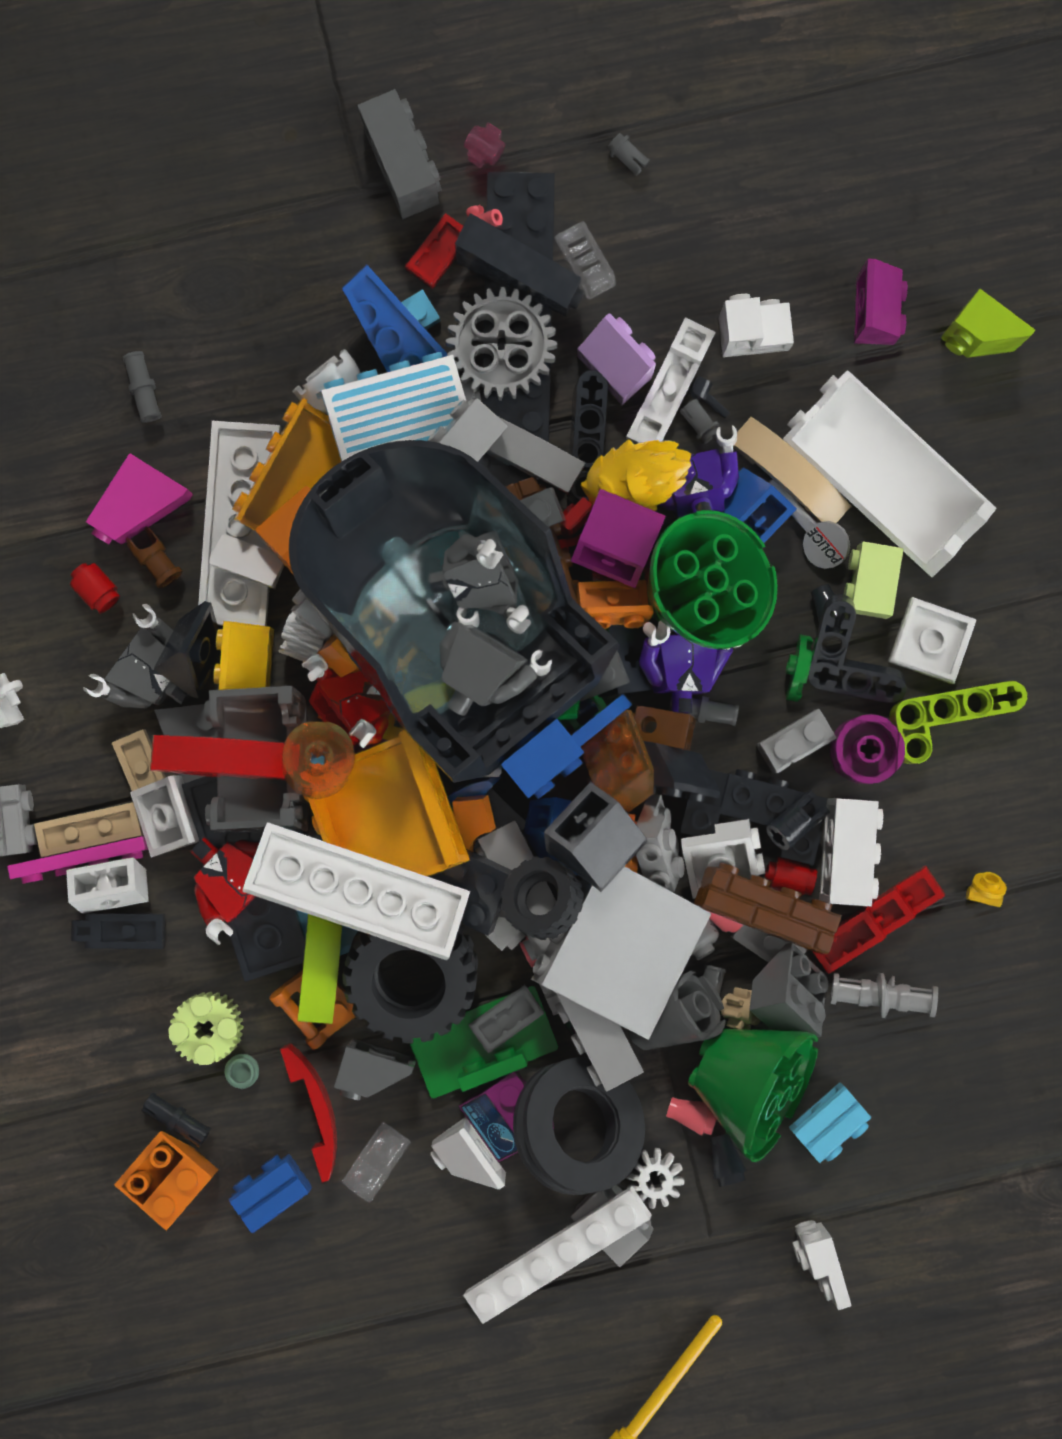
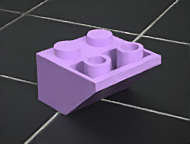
M609 313L579 346L577 357L590 371H598L607 380L608 391L623 405L652 379L656 363L653 361L655 355L643 342L638 344L630 336L632 330L622 318L618 317L615 319Z

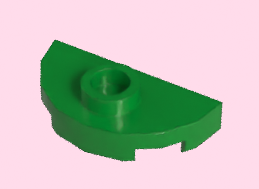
M799 634L795 655H789L785 672L787 675H790L786 700L798 702L802 697L803 683L807 682L813 654L810 651L813 643L811 636Z

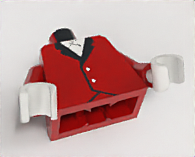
M313 653L301 664L310 671L307 675L309 680L318 681L309 700L310 704L345 751L350 750L358 743L363 748L367 744L378 745L389 727L388 717L391 713L380 693L370 684L361 671L351 672L340 677L333 669L328 667L322 656Z
M203 838L191 850V853L204 865L194 876L197 883L194 891L199 912L207 926V936L217 945L221 944L218 941L220 931L224 930L229 936L233 934V930L223 921L225 920L227 923L232 922L256 897L242 891L259 842L243 839L236 843L230 841L218 850L206 838Z

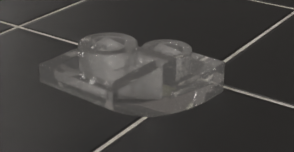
M382 1122L348 1171L342 1184L370 1203L390 1176L394 1166L410 1146L411 1141L385 1122Z

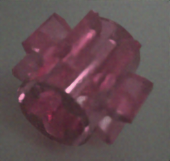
M489 122L485 128H481L478 125L474 126L464 143V148L469 150L467 160L479 168H482L484 163H489L493 166L500 158L506 145L500 140L502 138V135H500L502 131Z

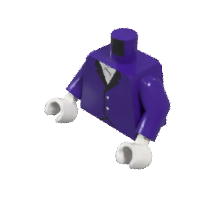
M733 425V436L728 440L721 437L720 427L717 429V442L723 447V453L720 454L719 449L692 454L690 458L691 467L688 469V474L684 477L687 481L680 489L672 493V496L666 502L659 504L663 509L672 511L676 519L696 511L712 510L722 512L725 509L724 499L731 497L739 480L737 452H733V446L737 442V430Z
M659 621L657 630L651 622H648L643 627V632L648 638L644 640L639 666L651 684L654 693L672 694L673 712L692 713V695L710 692L731 656L733 648L711 649L703 647L680 635H670V628L662 621Z

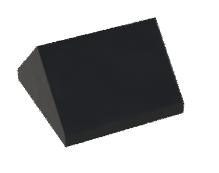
M204 601L179 619L154 667L155 671L194 698H199L221 654V650L216 648V635L219 628L211 602Z

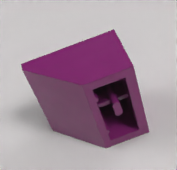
M600 489L571 562L635 588L666 516Z

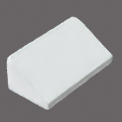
M223 533L208 561V564L273 589L276 588L284 564L274 552Z

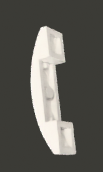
M685 317L662 367L626 436L627 439L635 443L653 440L663 441L716 332Z

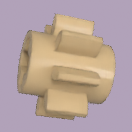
M735 987L734 994L729 993L723 998L724 1009L721 1010V1014L725 1019H729L727 1027L750 1030L751 1025L760 1023L761 1020L749 1010L752 990Z

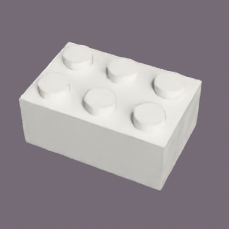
M828 798L826 807L831 813L824 820L819 900L831 904L872 907V899H877L879 882L878 878H874V864L880 863L881 845L876 843L877 829L881 830L883 825V809H878L879 801Z

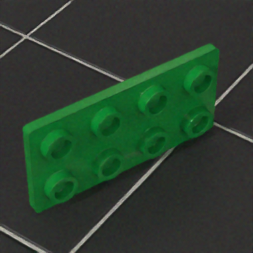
M527 987L544 1010L536 987ZM508 995L466 1011L463 1020L459 1024L452 1022L451 1031L443 1036L436 1032L434 1033L433 1040L422 1042L421 1037L414 1038L413 1044L410 1043L431 1098H437L460 1088L464 1092L525 1068L528 1061L556 1051L558 1044L546 1013L490 1053L485 1050L473 1033L469 1023Z

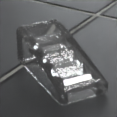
M584 221L554 236L571 271L582 277L581 289L585 291L584 295L588 300L616 285L614 272ZM584 237L585 241L570 249L567 245ZM589 249L591 250L590 253L575 260L574 257ZM597 261V265L582 272V268Z

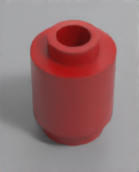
M83 563L70 575L73 578L70 582L71 588L91 610L96 609L100 614L114 606L121 597L117 592V586L96 563L90 565Z
M777 856L775 862H768L764 879L771 881L769 888L781 891L782 887H786L802 893L801 897L803 894L811 896L817 879V869L810 868V864Z

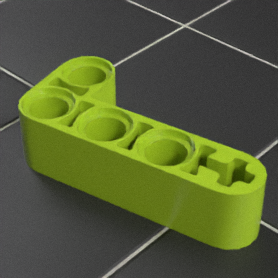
M1007 681L917 697L896 703L889 712V719L901 733L905 742L903 762L906 764H918L925 762L931 756L932 740L929 727L1015 712L1026 704L1027 692L1022 684L1016 681ZM1012 693L1014 696V700L994 703L993 699L994 696ZM971 694L977 695L981 700V708L977 713L971 711L968 707V698ZM938 700L944 701L948 707L947 716L943 719L934 712V705ZM904 706L911 707L915 713V719L910 725L904 723L900 717L901 709ZM911 739L918 741L921 746V753L917 758L911 757L906 750L907 744Z

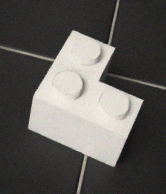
M736 294L731 296L730 300L724 302L718 317L723 357L790 350L794 341L789 303H780L778 299L760 302V297L750 298V294Z

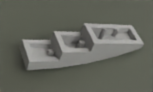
M500 418L508 427L486 453L508 466L516 467L531 477L536 476L537 480L541 479L568 495L583 470L585 462Z

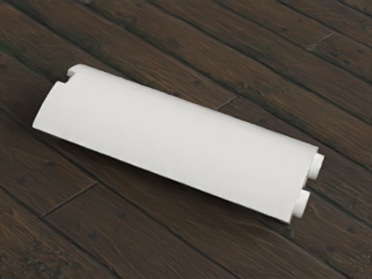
M847 370L839 379L833 375L820 389L824 394L806 414L800 410L789 421L787 425L791 430L783 440L812 464L899 548H904L903 551L927 574L933 577L955 556L962 545L987 522L997 508L853 374Z

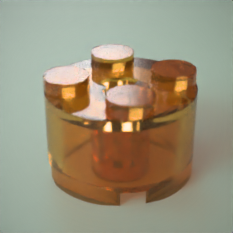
M327 721L305 722L297 726L287 737L283 748L282 771L287 783L297 793L314 800L326 798L339 792L351 776L354 764L353 743L349 735L338 725ZM312 755L316 758L323 755L325 757L324 764L311 763Z

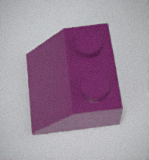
M870 258L863 265L856 277L854 343L894 345L900 338V335L905 334L906 314H901V302L906 301L908 285L907 281H902V269Z

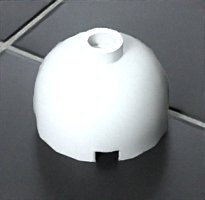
M345 349L340 351L339 356L342 359L338 360L334 355L305 379L307 383L303 385L304 390L298 385L292 391L299 400L305 398L308 400L307 403L313 408L327 414L323 399H317L316 395L321 390H325L324 383L341 378L344 379L345 384L358 381L356 375L360 374L359 368Z

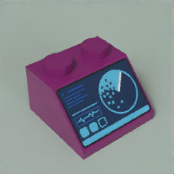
M518 1070L493 1080L459 1105V1108L497 1162L518 1153L513 1133V1116L519 1094L526 1084Z

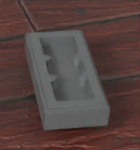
M524 984L469 1023V1027L485 1050L490 1053L545 1012Z

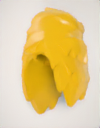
M628 439L617 450L613 447L605 456L601 455L596 459L587 474V479L581 483V487L592 507L600 489H603L656 511L657 505L666 502L672 496V493L680 489L687 481L684 477L688 474V469L691 467L690 458L692 454L686 450L676 449L679 444L675 441L653 440L633 444Z

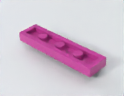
M141 836L13 864L7 867L10 879L21 878L22 884L43 880L42 873L55 870L57 877L66 875V870L74 869L76 865L88 863L90 866L109 862V858L122 856V859L132 857L134 859L143 858L142 851L148 850L145 837Z

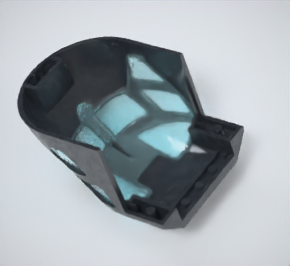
M424 440L395 441L370 447L343 460L322 476L308 492L297 510L289 538V559L297 584L320 618L344 645L350 658L364 677L380 693L395 719L454 783L487 776L496 770L505 760L595 688L619 648L618 641L572 599L551 529L479 462L461 450L441 443ZM496 530L518 579L516 606L524 605L527 607L529 615L526 618L531 621V624L522 634H517L508 627L507 619L493 611L479 608H467V614L464 619L472 618L475 611H478L480 623L477 628L528 659L525 665H530L531 656L537 650L542 651V655L535 661L536 664L545 666L550 660H552L550 671L546 675H537V678L520 694L501 704L492 703L481 706L473 702L466 716L452 711L447 706L455 689L441 680L443 670L440 667L439 645L454 622H458L457 610L459 606L451 591L438 594L432 592L429 584V574L443 571L445 551L462 535L469 534L478 537Z

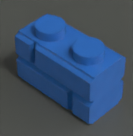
M278 1154L261 1166L264 1172L256 1178L252 1179L250 1175H247L233 1186L235 1193L229 1198V1202L238 1215L241 1216L242 1221L251 1233L260 1229L306 1196L312 1189L310 1182L289 1154L280 1159Z

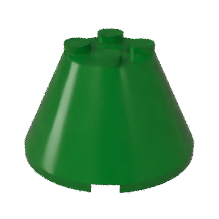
M696 511L674 521L659 537L651 558L647 596L649 605H652L654 609L652 618H655L658 623L662 621L672 632L683 638L711 649L734 648L756 637L768 624L777 600L776 571L774 566L770 567L767 556L762 549L766 547L763 541L744 522L719 511Z
M723 1029L722 1033L714 1039L703 1042L699 1055L703 1058L699 1067H696L692 1072L688 1085L695 1089L748 1160L758 1162L763 1159L780 1139L781 1135L776 1133L783 1119L786 1117L791 1120L795 1114L815 1067L818 1055V1048L812 1046L813 1041H818V1037L808 1031Z

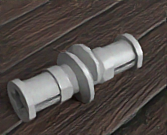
M834 973L830 1003L836 1005V1002L858 1004V1006L879 1007L882 1018L886 1017L890 1008L900 1012L929 1013V1017L935 1018L938 1004V987L932 986L931 989L910 987L907 984L895 985V976H892L888 984H886L884 973H878L875 982L869 979L839 978V974Z

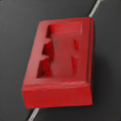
M445 213L406 264V270L433 289L456 259L455 242L463 225Z
M583 497L576 505L571 503L563 511L566 520L561 522L559 526L561 534L566 539L572 538L587 522L592 510V504Z

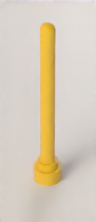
M713 1315L709 1318L627 1427L623 1426L620 1431L615 1430L609 1439H638V1435L722 1326V1319L719 1316Z

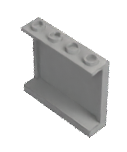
M624 867L602 892L582 878L581 891L584 894V899H582L581 905L583 907L577 916L578 919L575 924L569 927L566 933H561L554 939L549 938L550 943L545 953H542L534 963V975L531 980L649 1040L712 913L627 867Z

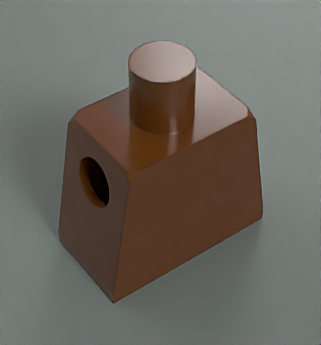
M637 706L636 713L623 712L615 718L614 730L631 733V739L653 742L690 751L696 719L690 714ZM650 721L657 722V727L652 733L646 732V725Z

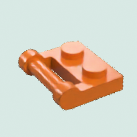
M300 971L276 989L269 999L276 1007L280 1006L307 1037L306 1043L314 1050L320 1047L328 1037L355 1018L352 1012L354 1003H347L344 994L345 989L337 981L333 1023L322 1024L316 1028L312 1022L297 1021L299 1007L292 1000L291 995L297 991L300 993L302 971Z

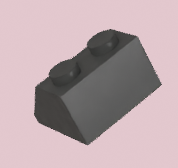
M352 1038L346 1046L334 1088L341 1089L340 1094L350 1099L360 1100L361 1096L368 1098L411 1075L417 1060L413 1056Z

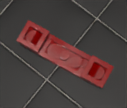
M290 1043L280 1049L290 1082L301 1079L305 1081L323 1141L315 1143L312 1153L321 1181H329L335 1165L337 1152V1131L332 1104L327 1090L313 1065L299 1049Z

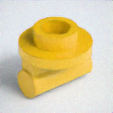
M978 873L974 876L971 886L967 889L966 899L1001 907L1007 887L1001 877L995 873Z

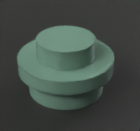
M248 1054L233 1056L225 1066L226 1080L235 1088H248L258 1079L259 1065Z

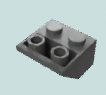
M787 943L753 979L749 1010L770 1030L808 1031L817 1037H821L822 1026L825 1020V994L828 990L827 976L793 943Z

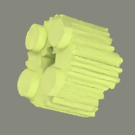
M212 992L196 994L184 1001L182 1005L177 1007L178 1011L173 1013L175 1018L170 1020L172 1025L168 1029L172 1045H177L176 1052L181 1051V1057L187 1056V1061L193 1059L194 1064L198 1063L199 1065H209L214 1061L219 1062L222 1058L224 1059L237 1047L243 1034L240 1032L244 1026L240 1025L243 1018H239L241 1011L237 1010L239 1005H233V999L228 1000V995L226 994L220 996V993L213 995ZM210 1021L213 1024L210 1030L214 1034L203 1033L200 1024Z

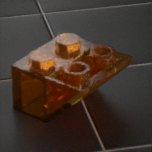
M626 709L582 745L581 749L584 751L582 755L593 784L617 800L625 811L630 812L653 794L654 768L631 710Z

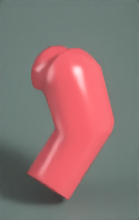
M475 205L466 210L467 217L471 213L494 227L500 226L503 222L502 214L498 209L484 213V208L481 205Z

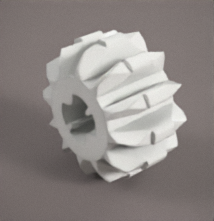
M655 1148L653 1158H649L648 1152L642 1150L641 1156L644 1161L642 1163L638 1161L634 1167L637 1171L632 1170L626 1177L634 1181L627 1186V1189L632 1186L638 1192L643 1202L649 1197V1208H655L656 1199H661L662 1205L666 1207L669 1205L666 1195L670 1194L673 1198L680 1196L678 1190L673 1186L684 1185V1179L676 1176L683 1170L680 1163L671 1165L674 1156L670 1152L661 1160L660 1148ZM656 1171L658 1176L660 1173H663L659 1177L660 1183L657 1185H653L652 1181L649 1184L647 1183L650 1180L649 1173Z

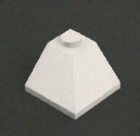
M466 1117L433 1140L431 1147L434 1151L431 1152V1156L441 1170L447 1168L451 1175L500 1190L505 1186V1170L497 1162Z

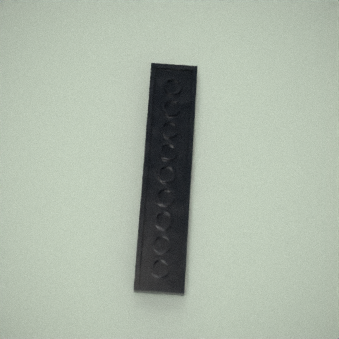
M488 172L487 212L498 209L503 217L502 224L496 228L553 261L555 173ZM485 277V299H487V289L490 288L494 297L499 296L500 289L504 286ZM504 287L506 297H511L514 291ZM519 294V300L523 301L525 297ZM531 300L530 306L533 308L539 303ZM542 305V311L539 316L550 315L552 318V310ZM484 320L485 334L494 328V324L488 320ZM515 321L510 326V330L515 334H523L529 328L523 321ZM551 321L545 326V328L551 327ZM499 338L498 350H505V338ZM525 342V343L516 344V345H523V346H525V347H531V346H532V343H531V342ZM483 354V368L490 366L494 360L489 354ZM520 354L514 355L509 359L510 365L514 368H522L528 362L526 357ZM544 362V364L550 369V363ZM550 370L548 375L537 374L541 380L539 386L531 381L528 383V394L523 392L521 388L516 389V399L511 397L509 391H504L502 400H499L497 391L493 390L490 396L485 398L484 388L482 387V403L496 416L549 442ZM487 453L482 456L486 470L504 486L531 478L530 475L516 467L508 466ZM541 479L537 480L538 484L544 482ZM544 482L546 488L548 489V483ZM486 490L485 507L500 508L497 499Z

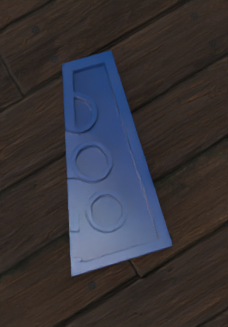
M367 264L341 288L387 373L390 372V365L409 360L410 366L423 363L422 357L429 354L441 352L442 357L448 356L444 349Z

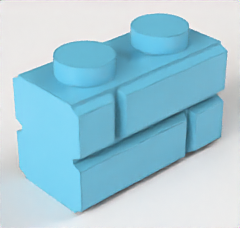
M839 1082L791 1124L789 1128L819 1163L824 1159L829 1162L843 1150L841 1144L850 1136L856 1139L868 1129L869 1125L866 1122L871 1119V1116L847 1088Z

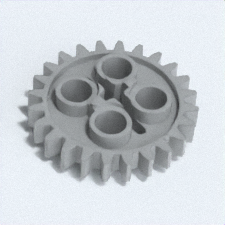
M501 287L499 296L494 297L489 288L486 293L487 299L482 300L478 294H474V306L465 301L462 303L465 315L456 312L453 314L455 321L459 325L448 326V332L456 337L446 339V345L456 349L450 351L447 355H453L454 360H458L456 363L458 373L464 371L460 379L461 383L465 384L470 380L473 381L471 387L473 393L478 391L480 387H483L485 398H488L493 390L497 391L499 400H502L504 391H509L511 397L516 399V389L521 388L523 392L528 394V383L530 381L537 386L541 384L538 373L543 375L549 374L550 369L544 362L554 363L555 356L547 351L557 349V342L548 339L555 335L556 330L553 327L545 328L551 321V316H539L542 311V304H537L532 308L530 306L531 295L526 296L521 301L519 300L518 289H515L511 297H506L505 288ZM482 320H488L494 324V328L489 333L484 334L477 331L476 325ZM515 321H523L529 327L523 334H515L510 330L511 324ZM499 338H505V350H498ZM472 341H479V342H481V343H488V344H480V345H477V346H473V345H471V342H472ZM525 342H531V343H532V346H531V347H525V346H523V345H516V344H522V343H525ZM489 354L494 359L490 366L483 368L476 365L475 359L478 355ZM520 354L526 357L528 362L522 368H514L510 365L509 359L514 355Z

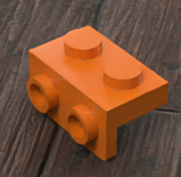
M638 580L635 588L619 581L578 582L576 586L577 603L604 629L611 625L639 628L648 623L654 613L653 606L648 603L646 580Z

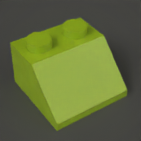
M979 289L963 307L941 336V339L946 342V347L954 354L959 356L963 354L965 357L970 358L1014 352L1034 333L1035 329L982 289Z

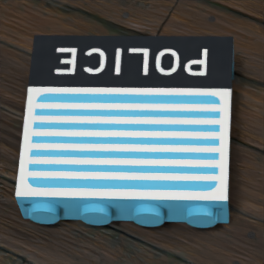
M441 352L423 356V363L410 366L408 360L390 365V372L378 375L377 370L374 369L357 374L358 381L345 384L343 378L324 383L325 390H321L316 395L317 399H323L341 462L358 452L384 443L405 440L428 441L437 428L440 426L446 428L453 420L450 416L452 410L462 400L466 401L454 356L442 357ZM481 457L478 462L485 468L483 458Z

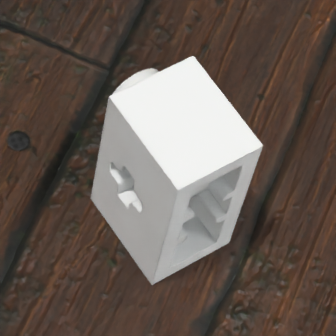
M133 857L66 870L68 903L82 914L149 902L146 869Z

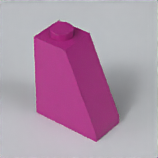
M129 453L86 523L94 527L91 534L108 545L112 539L122 545L126 542L125 539L127 537L133 538L145 530L146 526H151L188 502L193 494L182 485Z

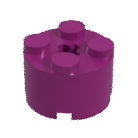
M862 715L845 721L835 731L836 739L830 742V757L836 772L845 779L858 784H873L888 779L900 768L905 756V742L901 733L892 722L879 715ZM867 742L868 747L873 748L874 751L873 754H869L865 758V753L860 751L861 745H866Z

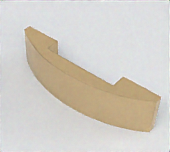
M750 417L737 432V442L733 448L752 465L756 463L805 507L806 512L817 523L823 521L837 523L850 509L851 505L812 464L766 426Z

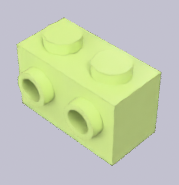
M862 542L857 546V550H851L848 569L853 570L851 583H846L844 595L849 596L853 600L856 614L883 619L893 616L904 548Z

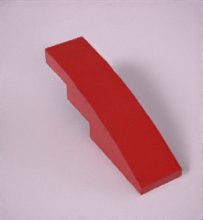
M153 735L150 771L219 778L221 776L295 781L298 777L300 745L229 738Z
M924 866L878 896L877 899L872 900V907L863 906L840 922L837 932L834 934L830 952L827 955L813 953L829 974L883 941L886 935L914 919L917 913L945 897V892L927 866Z

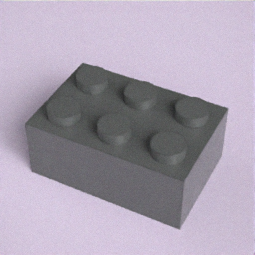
M396 89L358 104L363 130L402 220L438 205V192L442 191L439 182L441 179L434 161L427 162L429 160L425 150L427 146L420 129H415L412 120L414 118L407 99L400 100Z

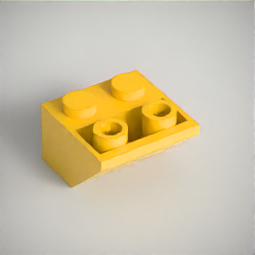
M223 621V629H218L216 635V648L221 650L220 664H215L214 684H219L218 690L270 687L274 629L268 626Z

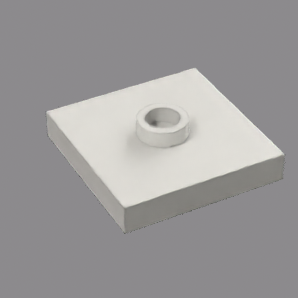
M911 597L888 662L950 684H955L976 619Z

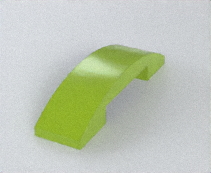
M307 914L297 1021L332 1024L342 925Z

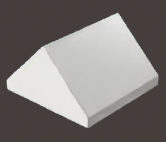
M168 776L130 792L151 857L200 842L181 785L184 784L182 776Z

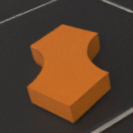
M488 795L457 797L452 801L453 814L465 848L474 852L473 849L477 838L484 833L492 832L496 828Z

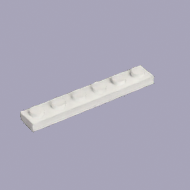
M631 1186L467 1289L463 1296L482 1324L649 1221L652 1214Z

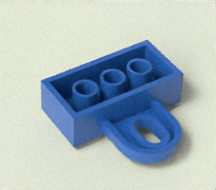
M622 694L573 735H570L559 720L556 719L505 760L501 766L527 798L534 794L539 799L555 786L551 780L560 773L565 778L583 763L579 759L584 753L581 746L632 704Z

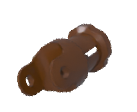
M146 526L145 532L153 542L152 546L146 549H138L130 538L127 537L125 540L139 564L146 566L155 578L156 587L158 589L164 588L180 577L183 571L180 567H175L165 553L166 547L154 532Z

